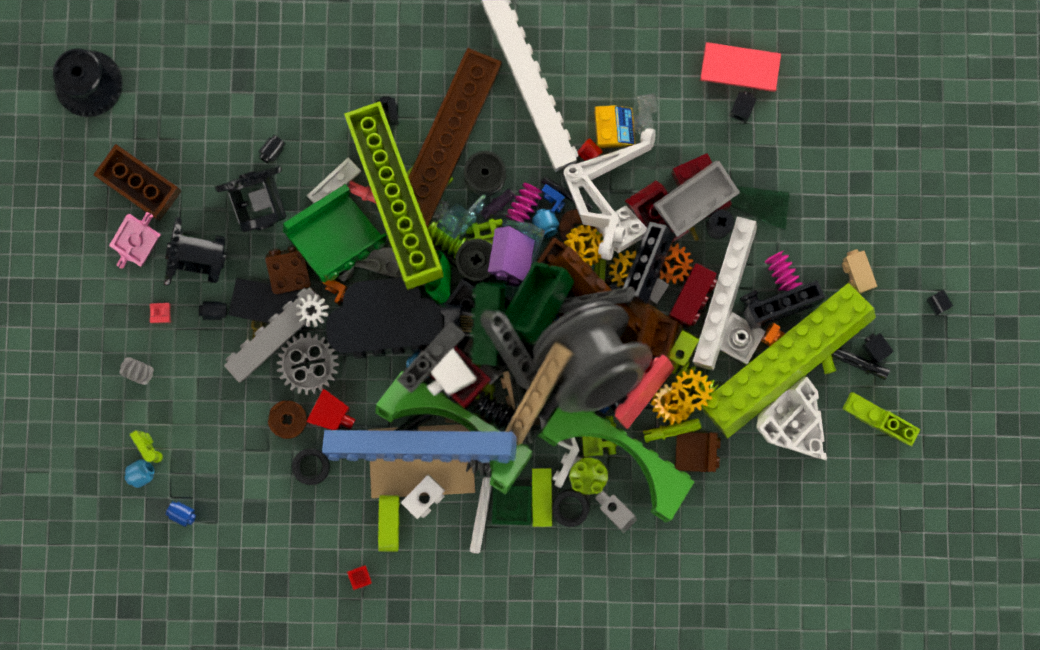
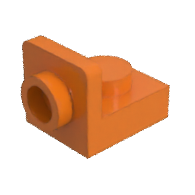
M328 280L323 283L326 286L325 290L333 294L339 292L334 302L340 305L348 288L335 280Z
M770 324L761 342L770 347L785 333L779 330L781 327L777 324Z

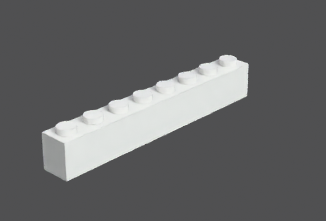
M741 217L736 219L693 359L694 365L714 371L757 230L756 221Z

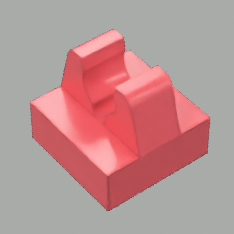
M170 303L150 304V323H171Z

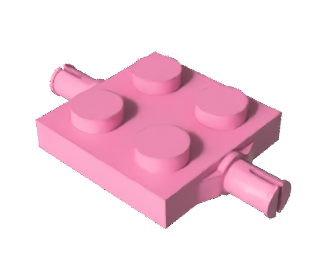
M146 212L142 221L131 214L126 215L109 245L121 256L116 264L117 267L120 266L119 268L123 269L127 261H132L140 267L145 264L161 236L148 225L153 218L151 213Z

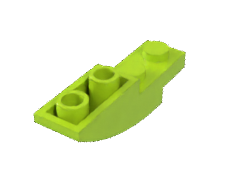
M854 392L850 393L842 408L844 411L855 416L856 419L909 446L913 445L921 430Z

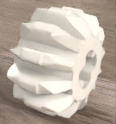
M308 294L307 301L304 298L300 299L304 304L303 306L300 304L296 305V308L301 309V312H296V316L303 315L299 321L302 323L307 319L306 326L308 327L311 325V321L314 327H317V319L319 322L324 323L325 321L321 316L328 317L329 315L323 312V309H328L329 306H322L325 302L324 298L317 302L319 298L317 294L314 296L313 301L312 296ZM314 305L317 313L311 316L309 315L308 308Z

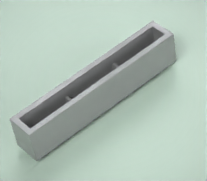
M303 288L297 294L298 298L294 302L290 300L283 306L284 311L280 315L276 313L268 320L270 324L264 328L262 326L254 333L255 338L251 341L247 339L240 346L241 350L237 354L233 352L225 359L227 363L224 367L239 383L243 382L306 324L307 319L302 323L299 321L303 315L296 316V312H301V309L296 308V305L300 304L303 306L304 304L300 299L304 298L307 301L308 294L312 296L313 301L317 293L312 288ZM314 305L308 308L309 315L311 316L317 313Z

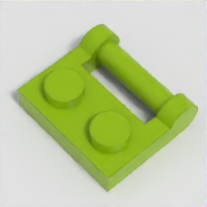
M135 430L129 434L147 462L160 463L163 460L162 453L154 449L152 445L154 441L149 433L145 434L143 431Z

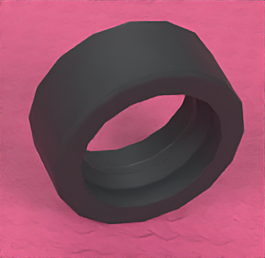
M313 448L300 451L294 457L292 463V472L295 478L307 485L321 483L328 476L330 470L328 458L320 450ZM306 456H316L322 462V471L315 478H307L300 471V463Z
M574 489L561 491L552 504L554 518L559 524L566 527L580 525L586 520L589 513L587 497ZM575 497L581 502L582 512L577 518L568 519L561 514L559 507L564 498Z

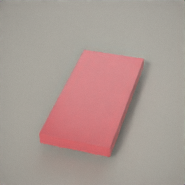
M706 42L700 80L775 92L781 54Z
M665 355L654 359L651 364L652 368L648 373L645 372L639 385L627 395L628 399L625 403H621L616 408L615 417L627 430L675 369L669 358Z

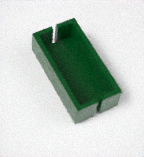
M535 261L504 313L520 341L523 339L524 342L535 345L539 337L550 327L574 284V280L566 268L552 265L550 267L548 264Z
M482 282L477 284L476 288H473L472 298L475 300V308H472L471 318L474 319V327L471 328L470 337L473 339V347H470L469 354L472 364L496 366L502 361V356L481 324V316L487 310L505 313L506 283Z

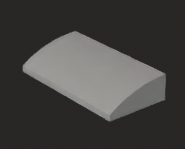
M714 161L653 205L672 232L678 237L740 192L720 161Z

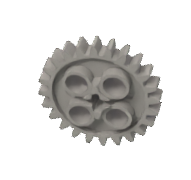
M300 333V339L293 336V343L286 341L288 347H281L284 354H278V356L282 358V361L276 363L282 365V368H279L277 372H283L280 379H287L284 384L285 386L292 384L290 390L293 391L298 388V394L305 390L306 395H309L310 390H312L313 394H316L318 388L320 391L323 390V385L330 387L329 380L335 381L332 374H338L339 372L334 370V367H338L340 364L335 363L334 360H337L339 356L333 355L336 350L334 348L329 349L331 346L329 342L324 344L325 337L319 340L318 334H315L314 338H312L311 333H308L307 338H305ZM315 347L320 349L318 357L311 356V350ZM295 352L301 353V359L298 362L292 360V355ZM307 359L311 362L325 359L322 363L311 364L309 369L306 366L296 369L291 368L294 365L305 364ZM318 366L324 367V374L321 376H316L315 369ZM303 370L306 376L303 380L299 381L296 378V374L298 371Z

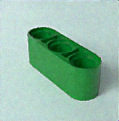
M436 251L444 277L426 283L425 289L436 304H442L450 296L452 266L441 251Z

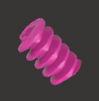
M523 183L524 189L519 190L521 196L515 197L518 203H511L513 209L507 210L510 216L506 215V217L519 225L526 226L527 224L523 220L531 219L527 213H534L531 206L538 207L535 199L542 200L539 195L542 192L528 183Z
M781 251L766 259L765 264L772 263L768 270H775L772 274L773 278L779 277L775 281V284H782L778 290L787 292L801 286L803 283H796L799 275H792L796 269H789L792 261L786 262L785 260L789 255H782L784 251Z

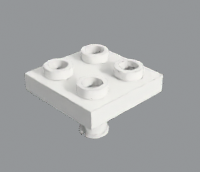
M627 206L615 211L619 217L621 227L626 228L624 242L616 243L614 250L617 253L643 239L647 230L646 226ZM595 227L604 238L605 228Z
M732 312L720 350L747 365L766 331L761 328L751 330L747 320Z

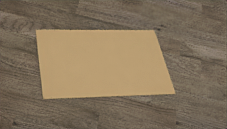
M461 424L420 426L418 428V431H469ZM397 428L368 429V431H393ZM377 459L376 461H370L371 498H379L380 495L407 497L428 474L445 490L442 493L443 495L475 493V478L472 468L466 472L468 462H460L459 460L442 462L438 459H433L432 462H424L421 459H414L413 462H406L402 459H395V461L390 462ZM423 492V493L420 494V496H427V495H429L428 493H425V492Z

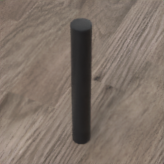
M546 176L543 178L541 183L547 184L574 203L570 191ZM583 200L588 212H590L593 205Z

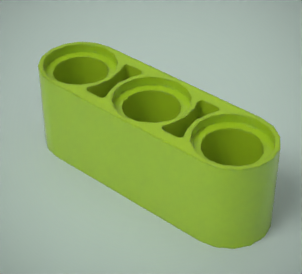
M399 495L379 496V552H398Z

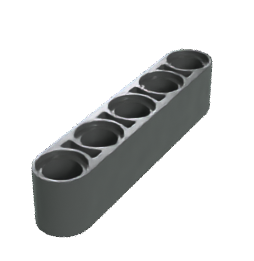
M491 310L485 311L481 316L482 326L522 388L529 389L539 370L535 368L534 362L505 315Z

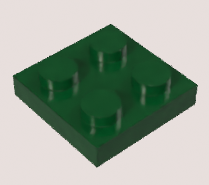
M511 486L506 494L493 487L492 524L531 525L532 486Z

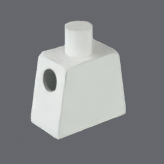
M452 349L432 370L431 374L436 380L428 385L427 388L434 396L443 389L448 395H451L474 383L476 378Z

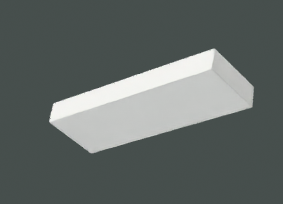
M348 157L315 187L307 197L313 203H316L342 185H348L362 171Z

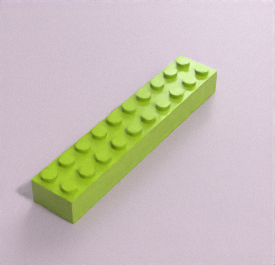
M379 101L345 113L348 127L407 290L444 277L381 102Z
M847 283L710 395L712 400L706 399L708 406L701 405L703 412L728 439L876 318L874 308Z

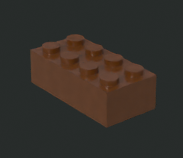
M117 144L114 145L93 174L143 211L151 213L153 218L159 222L182 192L173 183Z

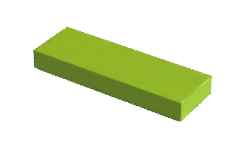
M532 468L533 527H552L551 468Z

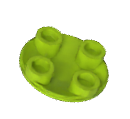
M582 458L571 467L569 473L570 483L575 491L582 494H599L608 481L607 468L596 458Z

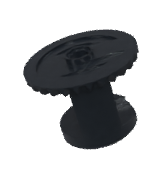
M79 48L70 49L57 58L53 67L54 87L57 98L65 109L77 116L95 117L104 114L116 104L121 95L123 87L121 71L117 64L102 52Z
M281 165L257 173L255 171L240 175L238 179L215 186V190L218 193L227 190L242 232L266 229L274 226L273 223L286 219L287 215L273 175L282 171ZM263 182L264 188L248 193L254 212L271 207L273 213L250 219L246 208L250 204L249 201L243 200L240 189Z
M175 217L171 241L167 244L165 256L167 265L164 285L169 286L176 270L208 275L209 282L217 283L225 263V237L216 235L214 241L183 236V229H181L182 220L179 217Z

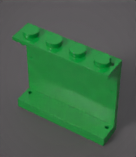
M346 184L283 223V233L323 283L328 280L333 281L339 276L340 272L351 269L355 262L366 259L375 249L380 250L386 244L387 234L381 235L350 198V189Z

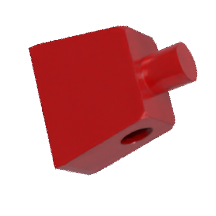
M323 389L306 422L330 430H339L341 425L351 430L356 419L347 415L350 407Z

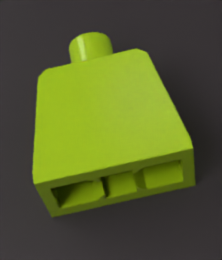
M684 329L681 330L673 344L669 357L670 362L675 368L672 372L674 374L680 365H686L699 342L698 337ZM678 350L684 351L682 357L676 356Z

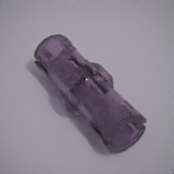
M508 188L499 197H494L492 202L480 210L479 213L487 221L498 211L501 212L503 207L515 199L516 196Z

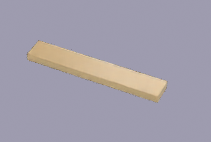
M559 342L554 343L505 432H513L515 434L518 446L522 444L573 355L571 351Z

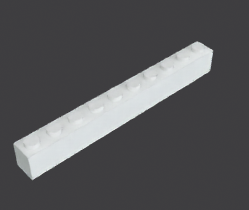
M481 0L555 172L575 164L577 161L576 157H578L575 146L571 147L568 141L571 140L567 129H563L561 125L563 123L560 112L556 113L553 107L556 105L555 100L546 91L548 88L545 78L541 79L539 75L541 71L537 61L532 59V48L530 44L526 45L524 38L526 35L523 28L518 27L516 21L519 19L515 10L511 11L509 4H511V1Z

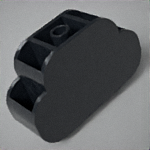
M403 277L361 281L352 284L344 294V307L334 310L326 322L327 339L332 348L344 356H353L355 359L367 358L366 355L373 354L374 357L386 356L387 352H392L393 355L405 354V350H411L412 353L422 352L444 329V317L440 307L434 301L423 298L418 286L407 290Z

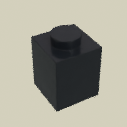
M739 91L729 116L747 123L757 98H754V95L750 92L743 91L742 93Z
M872 333L864 339L866 343L862 345V348L876 364L894 352L881 333L877 335Z

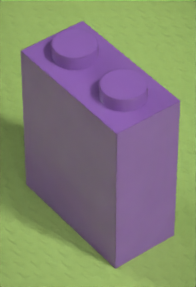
M510 226L495 229L488 272L494 275L496 279L508 282V285L518 287L522 284L530 270L535 240Z

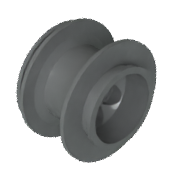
M608 301L587 304L557 320L537 340L533 349L534 366L538 370H540L556 342H559L573 353L562 372L566 382L559 390L556 398L557 405L562 411L569 413L592 412L606 408L625 397L640 383L644 372L652 361V352L644 344L623 345L619 338L628 325L629 317L622 307Z

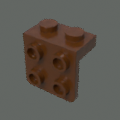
M294 245L288 246L287 250L280 251V248L269 250V253L265 256V261L274 294L310 287L311 283L306 261Z
M647 309L646 313L642 316L641 332L637 334L636 343L648 346L654 357L660 358L661 355H665L669 358L679 322L661 318L652 309Z
M688 432L677 435L675 468L680 471L716 472V468L720 466V457H717V449H720L721 438L717 437L718 433Z

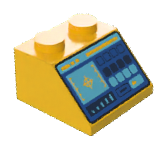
M615 105L595 107L597 146L600 149L635 145L632 108Z

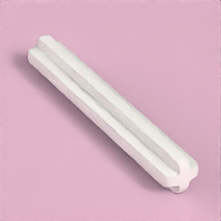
M484 477L482 481L470 552L480 553L492 490V486L489 485L491 479L489 477Z

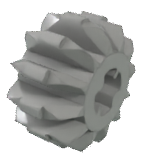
M127 357L122 362L119 373L127 379L145 385L151 380L154 369L146 363Z

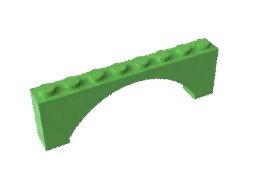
M404 371L400 372L376 404L375 413L390 423L394 419L404 416L430 414L451 419L471 432H501L495 425L486 423L477 414L470 413L458 403L449 400L445 394L437 393L434 396L427 388V383H422L414 392L410 393L397 381ZM520 444L519 446L516 445L515 460H509L508 463L490 460L491 479L489 485L506 494L529 462L532 450L526 444Z
M557 406L538 436L553 447L560 441L574 437L601 438L622 447L636 460L646 477L652 500L650 512L665 523L671 521L694 483L690 479V475L675 469L674 464L660 459L658 453L650 449L647 450L639 440L631 439L623 429H616L608 419L600 418L594 414L595 411L569 413L562 411Z

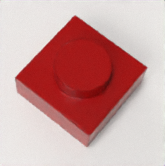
M590 138L577 151L584 161L599 157L603 152Z
M366 565L347 572L353 590L372 584Z

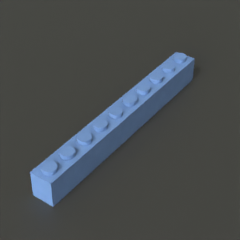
M324 430L322 453L332 461L346 458L349 461H357L358 459L376 461L377 459H383L392 462L395 459H402L406 462H413L414 459H421L424 462H432L433 459H438L442 462L459 460L460 462L467 463L471 462V460H478L482 463H488L490 460H497L500 463H508L509 460H515L517 437L513 432Z

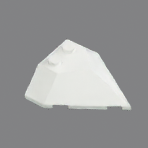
M804 377L758 415L757 429L768 443L827 460L826 453L823 452L822 442H824L821 411H818L817 399H819L818 391L808 377Z

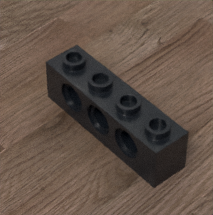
M650 222L623 287L634 288L633 301L643 304L648 303L675 236L665 225Z
M816 280L749 305L743 314L750 329L754 330L820 305L825 295Z

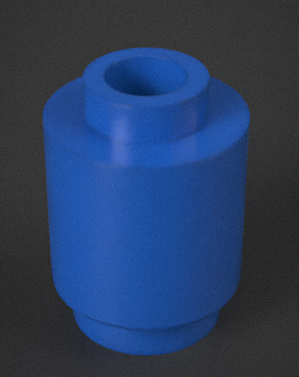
M172 501L166 511V515L169 516L170 520L184 527H187L188 524L192 525L196 518L195 510L180 502Z

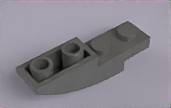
M450 321L431 344L401 374L397 381L410 393L414 392L431 375L432 370L452 349H455L456 345L466 334Z

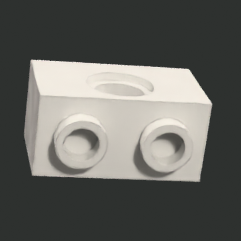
M428 474L401 504L417 519L420 516L424 519L431 511L429 507L434 502L438 504L445 497L442 494L445 490ZM421 493L429 494L430 500L428 503H422L419 500Z

